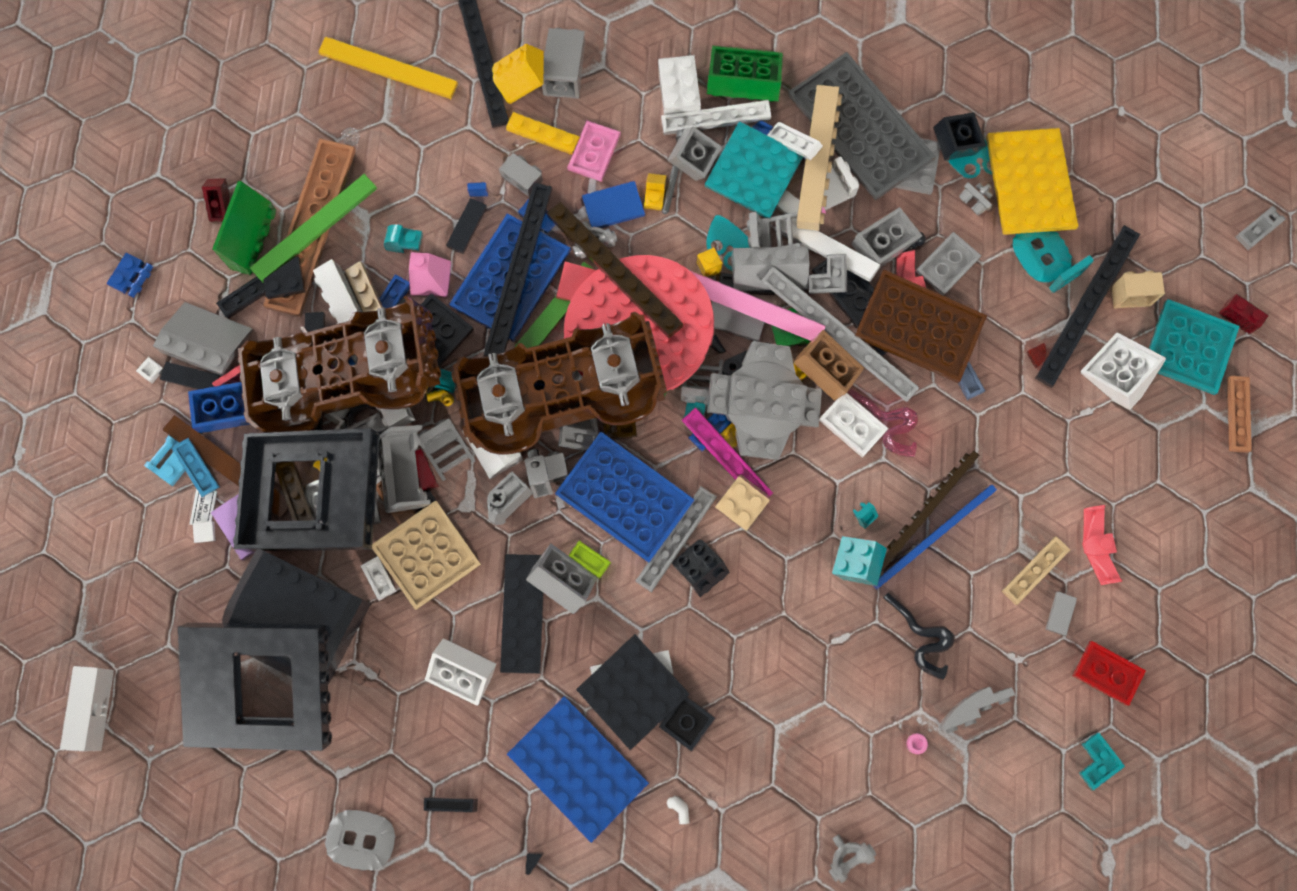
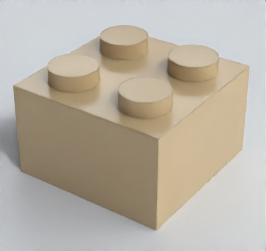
M1162 272L1124 273L1111 286L1113 307L1152 306L1165 294Z
M740 475L716 505V508L747 531L772 498L744 476Z

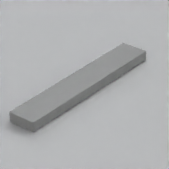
M702 486L698 489L693 497L694 502L652 560L647 563L636 579V583L652 593L717 496Z

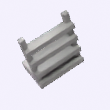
M757 212L749 213V220H747V227L751 233V237H748L749 247H772L770 222H776L778 247H801L800 243H793L791 218H797L798 213L760 219ZM781 220H787L789 245L783 246Z
M723 360L719 361V367L701 365L698 370L718 372V374L722 375ZM692 375L688 380L710 382V377ZM686 380L682 385L681 401L687 403L699 402L708 405L709 388L686 385Z
M449 418L447 420H440L435 424L434 428L426 429L419 434L421 438L420 446L442 481L446 480L443 475L445 472L466 459L470 458L472 463L475 462L474 457ZM458 439L459 445L433 459L432 454ZM462 449L465 450L466 453L441 469L438 467L437 464Z

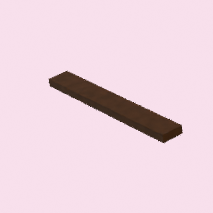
M174 415L162 430L179 443L189 438L203 461L239 487L240 463ZM274 489L272 512L283 518L289 511L284 495Z

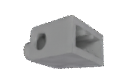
M538 449L529 450L527 452L528 458L524 461L534 498L553 494L544 456L539 454Z

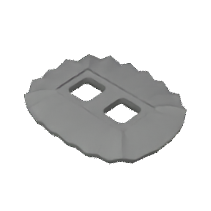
M345 810L338 813L330 822L325 841L327 855L333 862L339 863L342 866L360 870H376L383 867L390 859L394 848L395 832L392 824L386 818L365 811ZM347 830L357 834L354 845H348L343 842ZM366 835L376 837L373 850L363 847Z

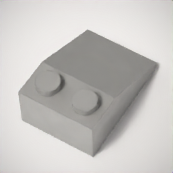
M899 207L858 233L851 245L858 253L880 264V268H882L919 240L922 234Z

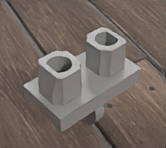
M968 182L964 186V190L959 198L965 204L974 198L977 203L971 209L978 216L986 210L989 211L992 208V204L983 195L988 199L993 196L988 191L991 185L988 183L984 187L981 183H978L976 185L980 190L978 192Z

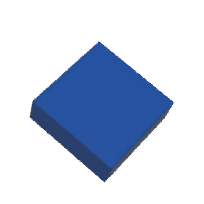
M485 182L467 183L470 197L488 196V188Z

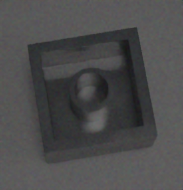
M975 112L943 117L933 127L944 160L973 156L986 146Z
M687 697L662 721L659 728L692 752L717 718Z

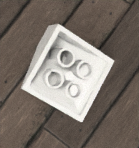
M1116 333L1081 370V374L1114 402L1131 410L1142 398L1166 358Z

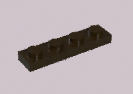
M280 462L276 464V474L293 521L316 520L295 462Z

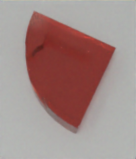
M1045 343L1026 352L1035 368H1038L1045 360L1047 351Z

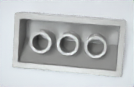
M808 247L733 249L731 256L733 288L742 292L771 290L761 280L774 267L801 290H808Z

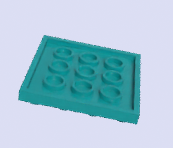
M739 121L704 186L753 212H757V214L765 218H770L800 165L803 156L789 150L781 142Z
M1167 299L1164 302L1148 348L1166 358L1157 374L1216 395L1219 391L1240 326Z

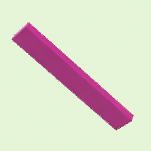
M696 407L681 420L735 480L738 476L742 475L767 495L771 496L773 494Z

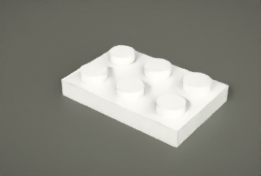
M847 393L838 398L819 419L820 422L862 458L888 430L884 424Z

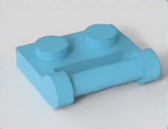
M168 435L164 445L150 462L147 461L144 466L173 486L185 472L174 452L160 469L156 467L171 447L179 443Z

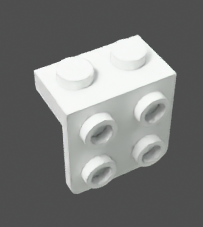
M840 156L834 159L831 173H827L830 183L829 190H825L824 196H827L825 210L856 196L859 188L857 178L852 176L848 163L843 161Z

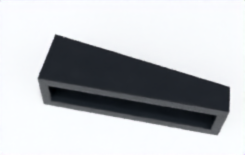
M424 798L423 811L473 813L477 812L478 799Z

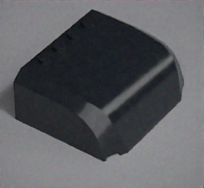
M257 548L227 604L222 623L326 625V631L328 632V642L326 645L329 652L327 671L330 673L331 681L371 603ZM248 655L292 677L291 656Z

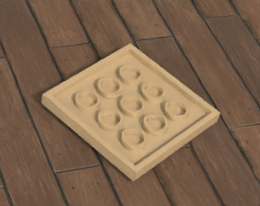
M434 501L372 544V549L415 610L481 565L437 501Z

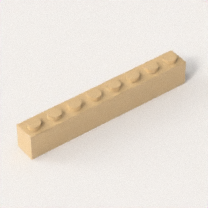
M817 85L809 137L819 141L822 144V148L811 160L806 158L797 215L798 229L819 231L820 224H824L825 213H822V207H826L827 196H824L825 190H829L830 183L827 173H831L832 162L829 159L830 156H834L835 145L832 144V139H836L837 128H834L835 122H839L840 111H837V105L841 106L842 101L839 87Z

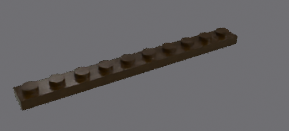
M561 202L547 212V217L668 338L683 328V323Z

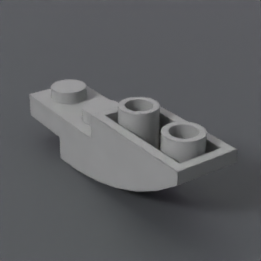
M985 687L967 696L944 717L938 726L939 731L946 730V733L958 730L957 726L963 723L965 726L977 723L976 719L981 717L978 709L982 712L991 709V704L998 702L1001 705L1011 701L1009 697L1015 695L1013 688H1006L993 693L991 687Z

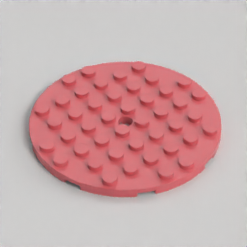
M636 255L619 259L683 323V328L668 338L600 269L596 270L580 285L570 301L564 322V339L572 337L576 328L594 329L602 327L603 324L606 326L607 323L612 325L630 317V313L633 312L644 315L645 322L649 321L667 391L683 384L698 370L705 360V355L712 344L715 324L712 304L699 279L684 266L667 258L652 255ZM577 370L578 373L583 377V372Z

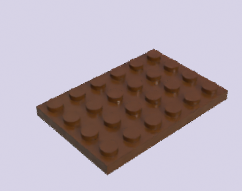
M883 269L855 336L866 343L959 383L987 315Z

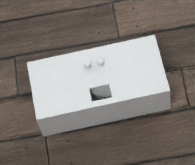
M73 666L60 750H102L114 670Z

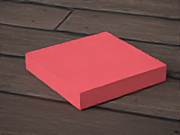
M565 262L556 298L571 301L580 285L596 270Z

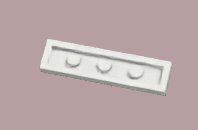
M778 122L767 134V136L781 142L789 150L809 160L822 148V144L819 141L781 122Z

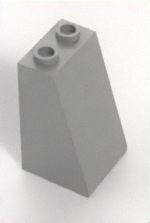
M549 28L544 54V81L542 85L544 96L579 98L585 48V31Z

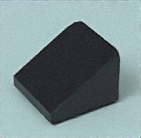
M544 852L527 853L526 875L532 873Z

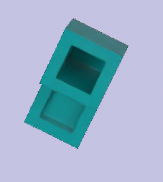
M389 225L383 246L386 251L404 253L405 249L419 251L423 233L422 231L403 228L402 225Z

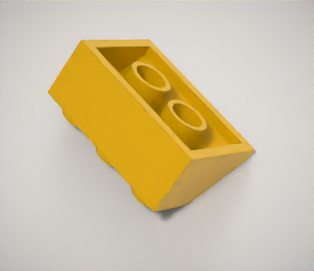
M526 43L493 64V81L507 103L511 104L543 85V50Z

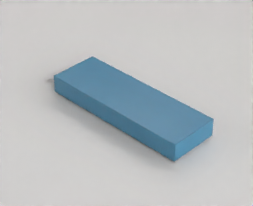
M189 438L171 447L201 497L220 488Z

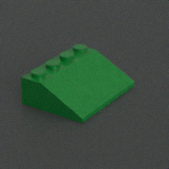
M712 46L707 94L779 102L783 53Z
M242 181L237 182L212 248L230 270L248 275L252 274L250 267L257 262L258 255L263 250L265 236H268L270 231L269 225L276 215L275 207L269 200Z

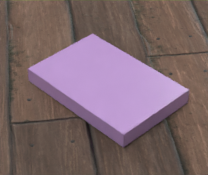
M238 495L211 512L233 548ZM234 549L241 560L255 553Z

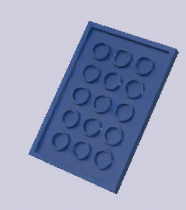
M508 213L449 304L451 308L489 329L492 327L522 225L521 220ZM541 231L509 340L512 342L516 340L571 251L570 247Z
M602 432L599 433L555 492L556 496L648 563L694 502L692 497Z
M565 696L507 753L512 761L591 843L649 784Z

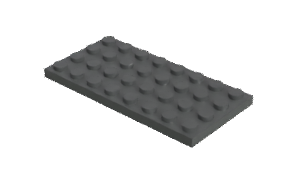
M848 52L788 91L790 98L809 121L812 122L817 85L839 87L842 101L841 106L837 105V111H840L839 122H835L834 128H837L836 139H832V144L835 145L834 151L839 157H842L843 161L848 163L851 172L875 201L936 158L934 153Z

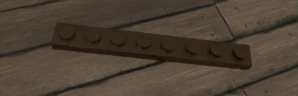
M976 451L964 454L959 460L962 464L958 468L954 467L947 474L949 479L946 483L942 481L936 487L937 493L935 496L932 497L930 495L923 503L925 505L922 511L917 510L911 517L913 522L909 526L905 524L899 531L901 536L898 540L893 539L886 548L889 550L885 554L881 572L980 456Z

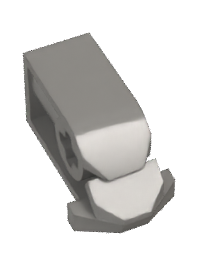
M513 471L488 494V518L492 524H504L505 520L533 494L529 487Z

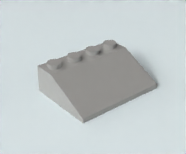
M184 302L161 329L153 347L163 354L222 377L234 369L238 361V349L248 341L253 329Z

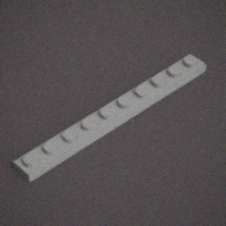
M772 267L761 280V282L802 316L826 325L825 332L903 400L907 402L919 389L916 384L864 341L856 337L852 331L776 268Z

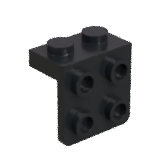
M701 539L696 541L672 562L673 566L690 583L699 597L708 593L713 586L730 573L723 560Z

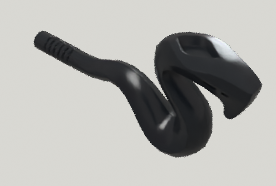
M887 593L883 599L905 617L910 629L915 634L923 637H938L940 639L937 643L925 644L918 648L914 655V661L927 674L943 680L946 677L948 665H944L942 668L936 667L926 661L924 655L926 653L948 651L955 643V635L944 626H920L912 613L898 600L894 599L890 593Z

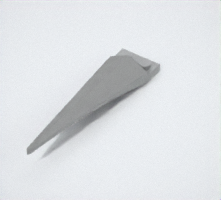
M578 371L572 374V378L576 381L583 378ZM593 418L559 427L558 446L587 451L598 436L597 419Z

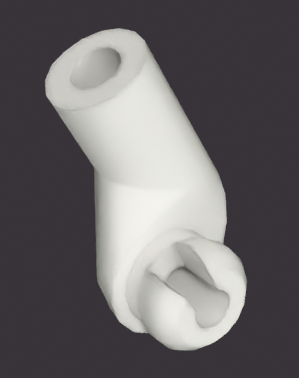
M677 796L668 798L667 806L679 813V824H688L689 812L687 803Z

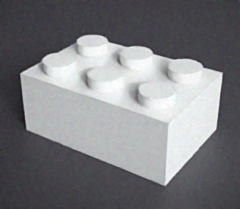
M694 55L658 59L664 115L700 110L701 103Z

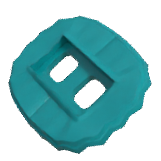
M1056 231L1016 234L1013 238V249L1019 262L1026 272L1039 282H1052L1072 266V256L1069 253V249ZM1040 239L1044 247L1035 250L1031 242ZM1050 254L1054 262L1046 266L1042 262L1041 257Z

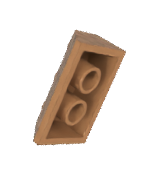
M824 330L801 351L793 362L834 401L848 392L864 369L859 362Z

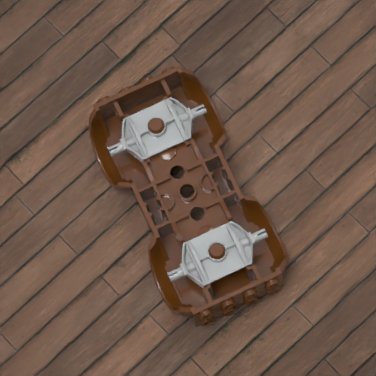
M405 296L403 298L406 302L390 308L381 307L375 311L353 312L349 321L309 332L303 326L300 327L301 332L291 336L276 337L272 340L246 341L238 349V363L241 372L240 381L242 383V399L244 401V417L246 422L265 433L313 431L319 424L322 415L359 405L369 404L373 407L389 410L403 409L416 405L423 399L428 387L440 384L441 370L437 363L439 355L434 343L436 335L432 329L433 315L431 311ZM352 355H356L358 361L355 365L351 366L349 358ZM334 360H337V367L332 369L331 364ZM321 364L323 367L322 373L315 375L314 368L316 365Z
M633 312L630 313L631 315L627 319L612 325L607 323L606 326L603 324L602 327L594 329L576 328L572 337L530 348H526L522 343H518L515 348L500 354L492 353L488 357H460L453 364L454 372H452V378L458 387L455 390L457 400L461 402L459 413L461 419L465 421V426H463L465 438L468 437L469 442L473 443L476 448H483L493 454L508 455L519 453L532 447L538 442L543 431L593 418H598L600 421L610 425H626L647 417L654 410L657 402L665 400L664 393H667L649 321L645 322L644 315ZM577 370L583 372V378L579 381L572 378V374ZM558 375L563 376V381L560 384L553 383L554 377ZM542 380L545 382V387L538 391L534 388V384Z

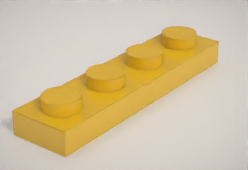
M515 112L512 113L506 126L509 132L573 155L580 138L577 135Z

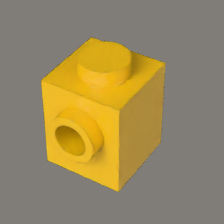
M714 247L697 255V265L703 276H715L721 271L722 262Z

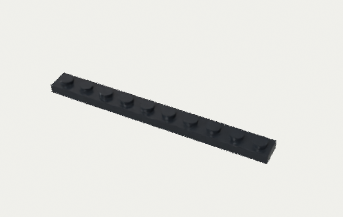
M539 183L533 184L483 354L484 357H488L492 353L500 354L506 351L552 193L551 186Z
M1125 225L1121 228L1037 373L1036 380L1050 388L1054 386L1140 236L1138 232Z

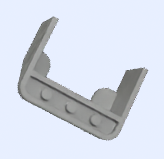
M422 425L390 427L380 435L379 461L386 513L423 508L430 504V500H427L426 492L419 488L415 450L421 444V438L417 432L422 429Z

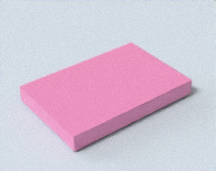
M586 121L567 167L568 170L602 182L621 132Z

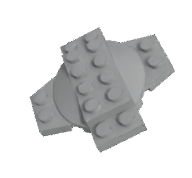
M753 341L748 348L740 369L731 376L711 374L707 412L726 415L727 419L735 425V435L740 456L779 460L791 432L799 426L819 427L822 389L809 388L803 385L796 376L789 346Z

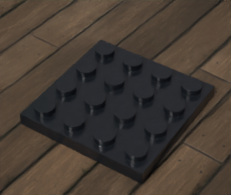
M636 634L576 689L630 751L690 695Z

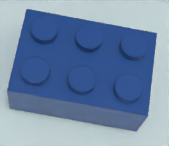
M238 382L188 391L192 428L199 433L250 425L244 417L245 408L242 399V383Z

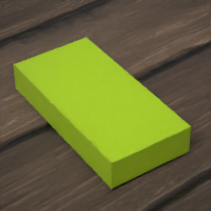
M578 541L568 555L599 579L611 564L610 561L581 541Z

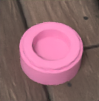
M912 734L908 737L906 746L911 753L922 754L926 751L928 742L923 735Z

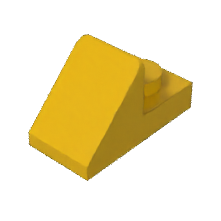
M648 173L644 209L662 210L666 175Z

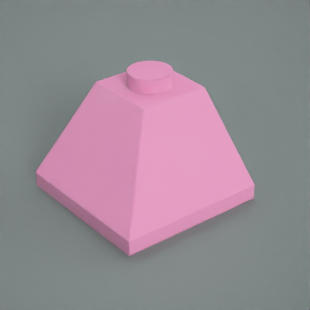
M411 252L409 264L410 294L429 296L432 293L435 297H448L451 261L430 253Z

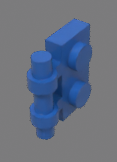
M125 253L106 284L124 294L130 288L127 295L134 298L137 293L141 292V286L146 278L149 279L151 276L150 272L153 266L146 263L145 267L142 268L144 265L142 260ZM137 274H139V276H138V278L136 279L135 283H133V280L135 279V277L137 276Z

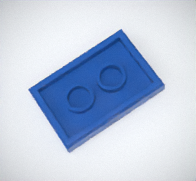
M635 181L582 195L591 227L604 228L645 216Z

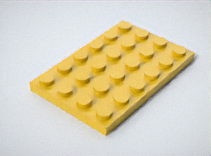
M1060 128L988 133L986 140L1003 235L1077 229L1078 221Z

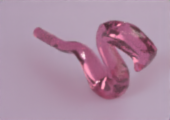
M850 388L847 394L867 406L878 419L883 421L904 420L902 424L886 431L883 436V444L886 449L904 457H914L917 448L916 442H913L911 446H906L893 441L892 437L913 430L918 423L917 413L907 407L888 412L882 411L872 400Z

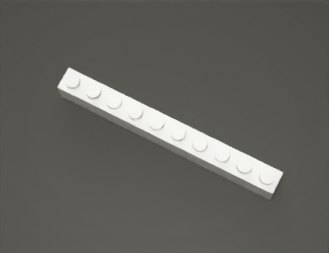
M331 259L313 270L316 276L314 280L322 288V297L329 303V311L336 318L337 324L349 321L353 312H362L339 264ZM352 355L351 357L353 361L357 363L358 357L356 355ZM376 407L382 413V422L387 428L406 426L415 420L409 407L393 410Z

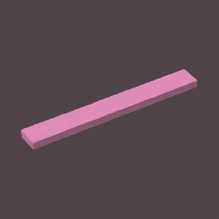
M691 271L704 286L709 299L810 341L822 330H825L826 325Z

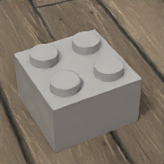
M691 126L683 131L667 161L697 181L706 177L722 146L694 126Z

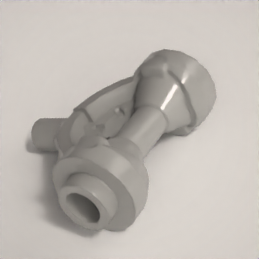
M588 221L583 222L605 246H616L615 242L618 240L614 231L591 227ZM576 245L572 247L576 257L581 259L587 257Z
M839 834L832 838L838 847L833 856V863L830 864L831 870H829L835 882L838 880L840 883L846 881L850 869L859 863L872 864L876 861L874 856L877 854L870 844L854 842L845 844ZM856 853V855L853 858H851L847 862H843V859L847 854Z

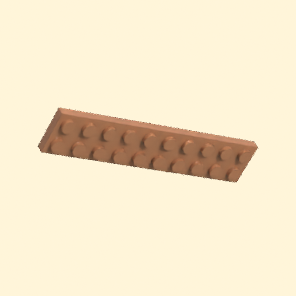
M319 139L287 237L343 191L356 152L355 147ZM330 228L295 256L301 260L305 293L273 299L266 298L263 305L266 309L301 317L315 276L313 270L318 267Z

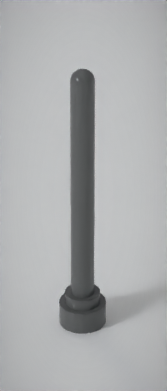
M684 130L677 131L675 138L677 142ZM674 165L672 166L662 207L663 214L669 213L679 168Z

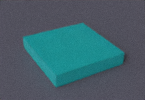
M1089 255L1062 273L1049 287L1051 292L1055 293L1082 275L1093 263L1094 259Z

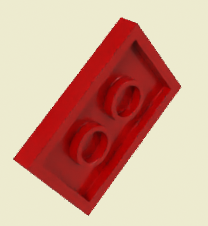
M1089 641L1073 677L1125 706H1130L1146 670L1094 641Z

